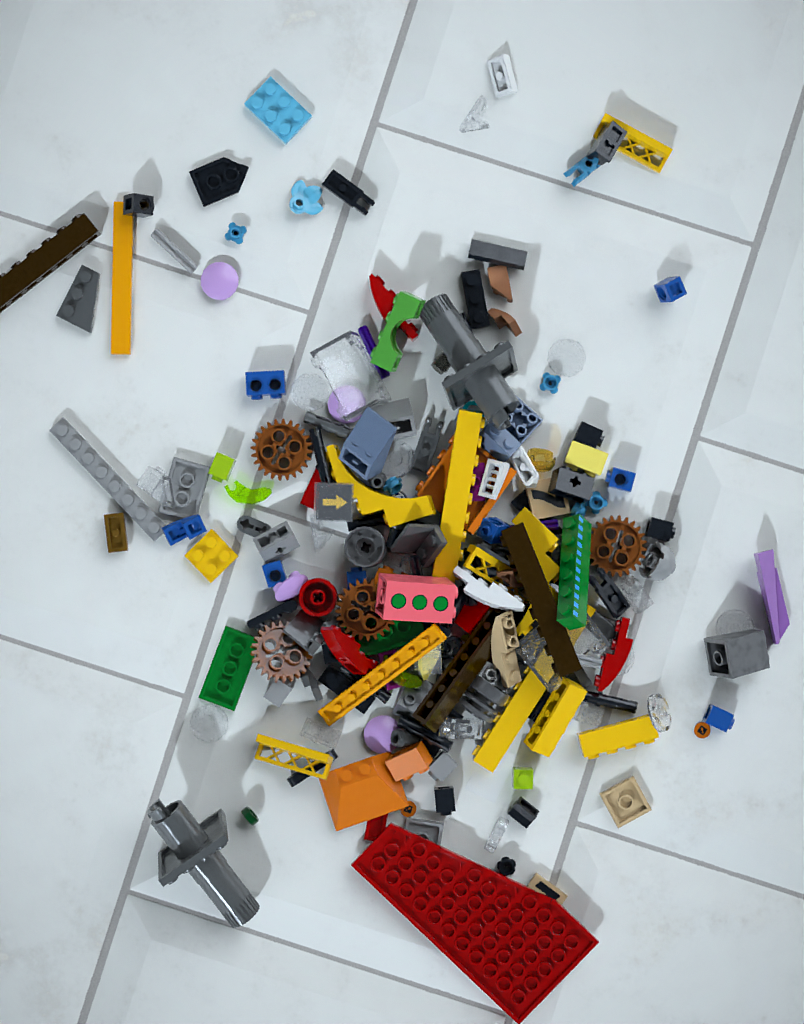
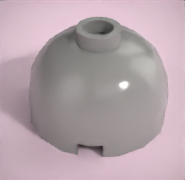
M656 541V544L651 543L646 548L647 551L643 553L645 558L641 559L642 562L644 561L643 568L639 567L642 577L652 581H660L675 571V556L669 547Z

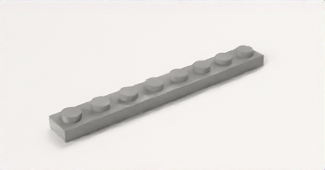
M64 417L61 418L49 431L153 541H156L163 534L161 528L166 525Z

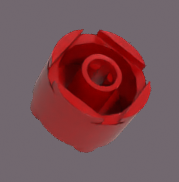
M324 578L308 580L299 591L300 606L304 612L311 616L321 617L329 614L335 608L336 601H338V593L335 586ZM321 592L323 594V601L315 602L314 593L319 594Z

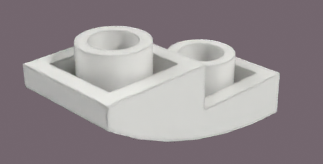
M489 661L486 662L479 673V676L488 683L509 694L514 685L510 688L503 687L499 669H495L493 663Z

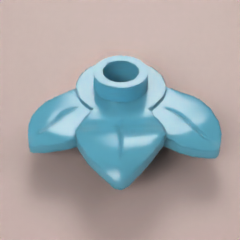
M302 180L297 181L291 189L290 209L296 214L305 212L315 215L321 212L323 207L317 202L322 194L321 187L315 185L306 187ZM296 202H301L302 206H298Z

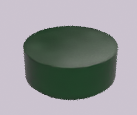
M246 806L241 811L245 819L252 826L259 821L251 808Z

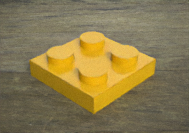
M213 529L184 555L210 583L239 557Z

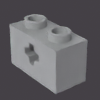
M287 521L253 538L266 564L300 547Z

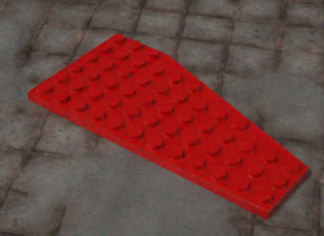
M392 822L351 863V866L517 1024H520L599 943V940L557 900Z

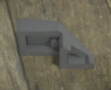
M304 667L306 673L300 672V678L304 687L311 686L315 700H322L323 696L314 675L307 667Z

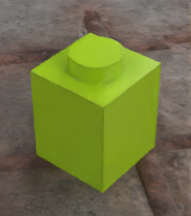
M217 452L208 472L212 475L211 479L220 483L223 480L228 481L236 460Z
M532 767L512 768L513 789H533Z

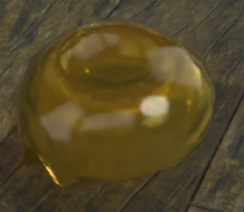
M542 448L528 449L527 455L537 472H548L555 466L556 457L553 459V452Z

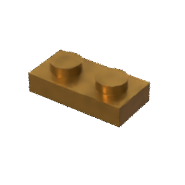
M124 513L104 515L108 553L129 551Z

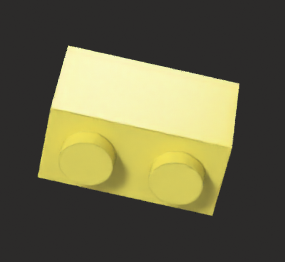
M572 440L563 463L567 464L566 467L571 468L573 471L581 469L589 477L595 478L596 475H601L609 454Z

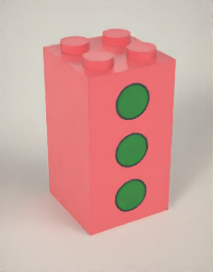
M379 573L375 612L383 620L452 624V618H455L456 615L454 601L458 597V588L447 577Z

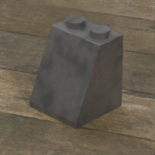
M749 629L704 638L710 676L734 679L770 668L764 630Z

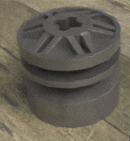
M366 526L352 530L346 537L344 544L345 554L349 561L356 566L365 568L375 567L380 564L385 558L388 548L384 536L376 529ZM365 543L372 546L369 548L370 552L362 550L365 547Z
M477 675L470 684L475 692L465 691L464 694L470 698L469 701L461 697L459 702L470 714L479 720L491 724L494 719L487 713L491 712L497 715L498 712L492 706L496 704L503 707L510 696Z

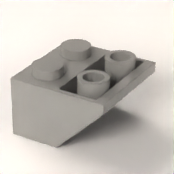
M409 398L372 406L376 413L397 428L393 440L417 435Z

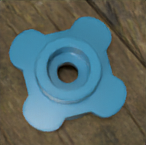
M232 222L228 226L229 230L225 234V238L228 241L232 240L237 244H241L247 229L245 226L240 227Z
M548 372L544 373L540 389L542 391H550L552 394L557 393V386L561 381L560 376L550 375Z
M396 476L389 478L385 482L383 491H388L391 495L398 493L402 488V479L396 478Z
M598 491L593 492L590 501L585 502V505L592 509L593 514H598L600 509L608 504L607 500L603 499Z
M576 502L570 512V516L580 514L584 517L587 511L586 505L583 502L581 504Z

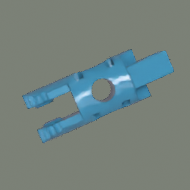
M585 156L563 174L567 178L576 170L580 173V176L576 177L571 183L575 187L601 165H598V158L590 160Z

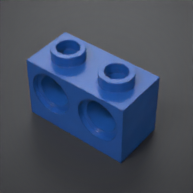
M284 370L245 372L246 395L251 397V400H262L263 396H270V399H280L282 395H286ZM274 380H278L281 383L280 388L277 390H273L270 387L271 382ZM255 381L261 382L262 385L258 391H253L251 388L252 383Z

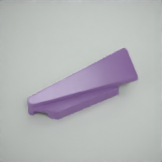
M771 549L754 553L773 644H779L790 623L777 568H775L774 551Z

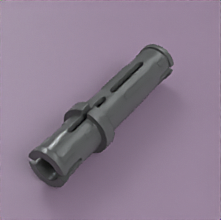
M309 411L306 412L303 423L317 428L320 427L325 431L336 434L339 438H348L353 428L346 426L345 423L340 424Z

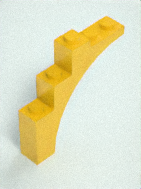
M338 445L326 446V457L332 465L331 475L333 480L337 482L336 485H352V500H358L356 507L362 516L384 510L383 519L385 524L389 525V527H396L437 514L431 495L416 498H397L375 491L363 483L351 471L349 466L338 459L341 453Z
M524 507L512 522L514 525L524 523L557 605L558 591L549 583L551 581L555 583L559 579L560 566L546 553L548 551L552 553L559 546L557 543L559 539L535 515ZM531 604L524 618L516 627L518 636L522 633L526 636L533 628L531 624L537 620H533L529 609L532 608Z

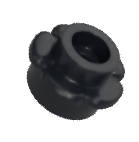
M503 857L497 863V869L500 870V874L507 876L515 872L516 863L513 859Z

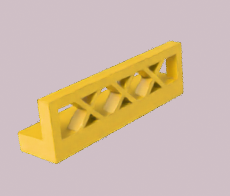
M605 113L593 138L596 139L603 126L614 121L627 131L625 138H627L629 144L625 147L619 146L617 151L660 173L673 149ZM633 147H643L645 155H635ZM658 155L663 158L659 167L651 163L649 156Z
M470 544L466 550L470 555L463 566L490 583L494 582L497 585L501 583L503 585L502 579L498 576L488 577L487 568L494 567L496 571H501L511 567L479 547ZM475 556L481 559V567L474 568L470 565ZM506 587L509 594L519 596L517 588ZM519 596L521 599L524 600L523 603L527 604L528 601L525 602V599Z
M261 734L257 735L256 742L259 745L254 757L255 759L327 780L334 759L329 754ZM264 746L270 747L273 752L267 758L261 756ZM283 752H287L291 758L285 763L280 762L278 755ZM302 757L306 758L309 765L299 768L295 761ZM320 762L326 764L323 775L316 773L313 766Z

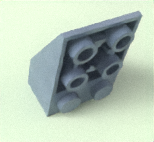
M518 397L517 399L520 401L519 406L508 415L510 418L509 422L511 423L510 427L498 430L493 426L494 423H488L479 433V436H482L481 446L498 461L506 462L543 421Z
M367 407L344 442L338 459L367 481L382 472L397 428L373 409Z

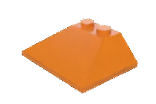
M391 752L378 754L329 771L327 780L319 778L336 831L409 806L401 780L396 782L385 764Z

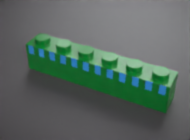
M580 514L563 518L556 621L568 630L586 627L592 524Z

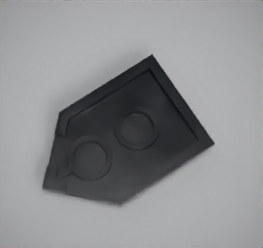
M223 157L189 171L203 207L239 193L249 167Z

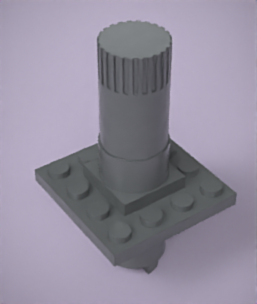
M447 294L434 296L424 304L420 318L456 372V374L446 376L442 382L450 407L454 411L473 399L487 421L494 423L493 426L496 429L504 430L510 427L511 423L509 422L510 418L508 415L516 410L520 404V401L505 381L506 377L518 371L513 346L509 341L505 343L500 342L494 347V350L486 352Z
M160 799L155 801L147 811L149 819L152 818V826L168 845L158 852V881L163 887L167 884L170 885L178 879L179 875L189 872L231 927L237 928L250 921L260 909V905L219 851L229 841L226 815L223 810L219 809L207 819L198 823L181 800L174 801L166 807Z

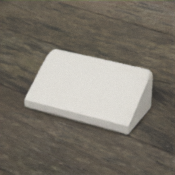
M502 54L487 60L496 98L517 93L518 88L510 57Z
M520 446L509 459L525 487L536 488L539 474L524 448Z

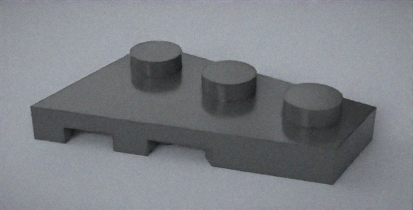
M81 265L56 316L92 333L100 274Z

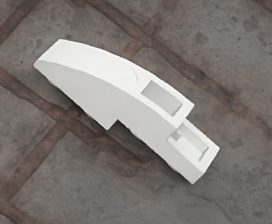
M457 565L453 570V575L466 584L464 593L471 598L501 610H512L513 612H523L525 610L524 600L517 595L512 596L507 592L508 589L501 583L497 585L493 582L488 588V584L481 578L475 579L471 576L472 572L466 567L460 568Z

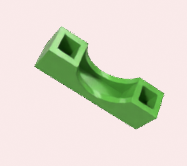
M400 291V293L396 294L393 300L395 305L386 316V326L378 335L379 342L377 347L375 346L370 356L372 359L370 363L389 372L397 370L403 356L396 343L397 329L404 321L419 318L426 300L406 291Z

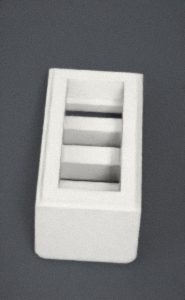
M488 458L478 495L496 500L510 464ZM496 474L497 478H493L492 475ZM493 481L495 485H489V482ZM486 489H493V492H486Z

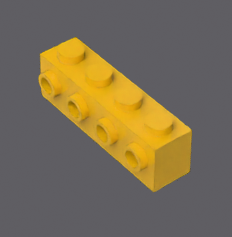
M561 677L523 742L532 751L550 757L588 691L579 683Z
M651 713L577 733L582 755L584 758L588 757V759L597 758L600 753L604 752L607 754L616 753L622 747H625V749L637 747L636 744L641 742L650 744L655 742L656 738H659L654 716Z

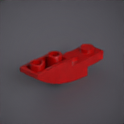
M371 274L369 279L373 299L385 321L387 314L392 311L395 305L393 300L396 294L393 290L390 289L388 291L383 286L385 282L380 276L377 275L375 277ZM404 321L398 327L412 342L418 338L417 332L419 330L412 322L408 324Z
M620 617V620H616L614 631H617L616 638L612 639L610 650H613L612 654L604 652V656H600L602 666L599 675L596 674L594 686H596L597 691L602 692L611 684L627 660L633 643V639L626 638L630 622L629 618Z
M335 625L321 628V633L328 648L336 659L353 674L366 675L379 665L377 661L365 657L366 654L359 651L361 644L356 642L353 636L341 632V628Z

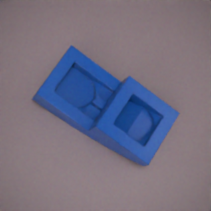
M199 514L185 517L161 528L170 546L187 537L191 540L207 531Z

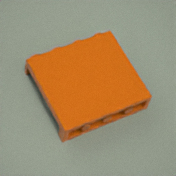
M454 434L448 441L450 445L447 450L443 449L437 456V459H439L435 466L432 464L426 472L428 475L424 482L421 480L415 488L417 491L416 497L432 496L435 510L442 514ZM477 447L478 463H485V468L488 458L496 460L495 457L481 447ZM511 467L509 468L496 500L485 497V501H472L471 505H467L466 512H470L468 524H464V531L474 535L481 525L483 518L490 512L517 471ZM493 474L492 477L497 478V475ZM490 481V482H489V485H493V486H494V485H495V482ZM487 488L486 492L492 493L493 489Z

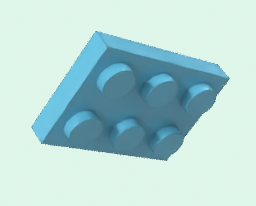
M271 76L244 103L285 144L312 118V115Z

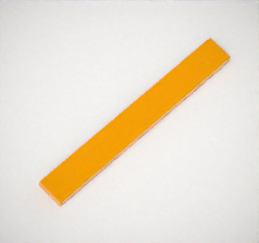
M114 202L112 355H131L133 216L123 215V202Z
M434 623L317 712L326 724L331 726L447 639L446 635Z

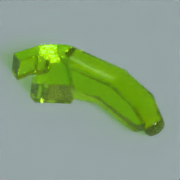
M238 481L234 482L236 489L233 491L230 490L228 485L224 486L228 495L237 503L255 504L266 500L272 494L270 488L262 487L251 490Z
M384 655L383 662L388 659V655ZM405 670L392 679L398 685L408 688L422 685L419 677L407 673Z

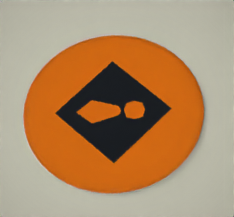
M700 722L695 726L694 733L698 738H706L710 734V727L707 723Z
M408 801V807L400 809L403 816L411 817L416 813V805L412 801Z

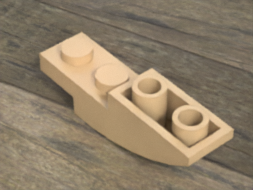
M508 610L495 618L491 635L493 666L495 669H499L502 684L505 688H510L522 681L515 648L520 645L512 610Z

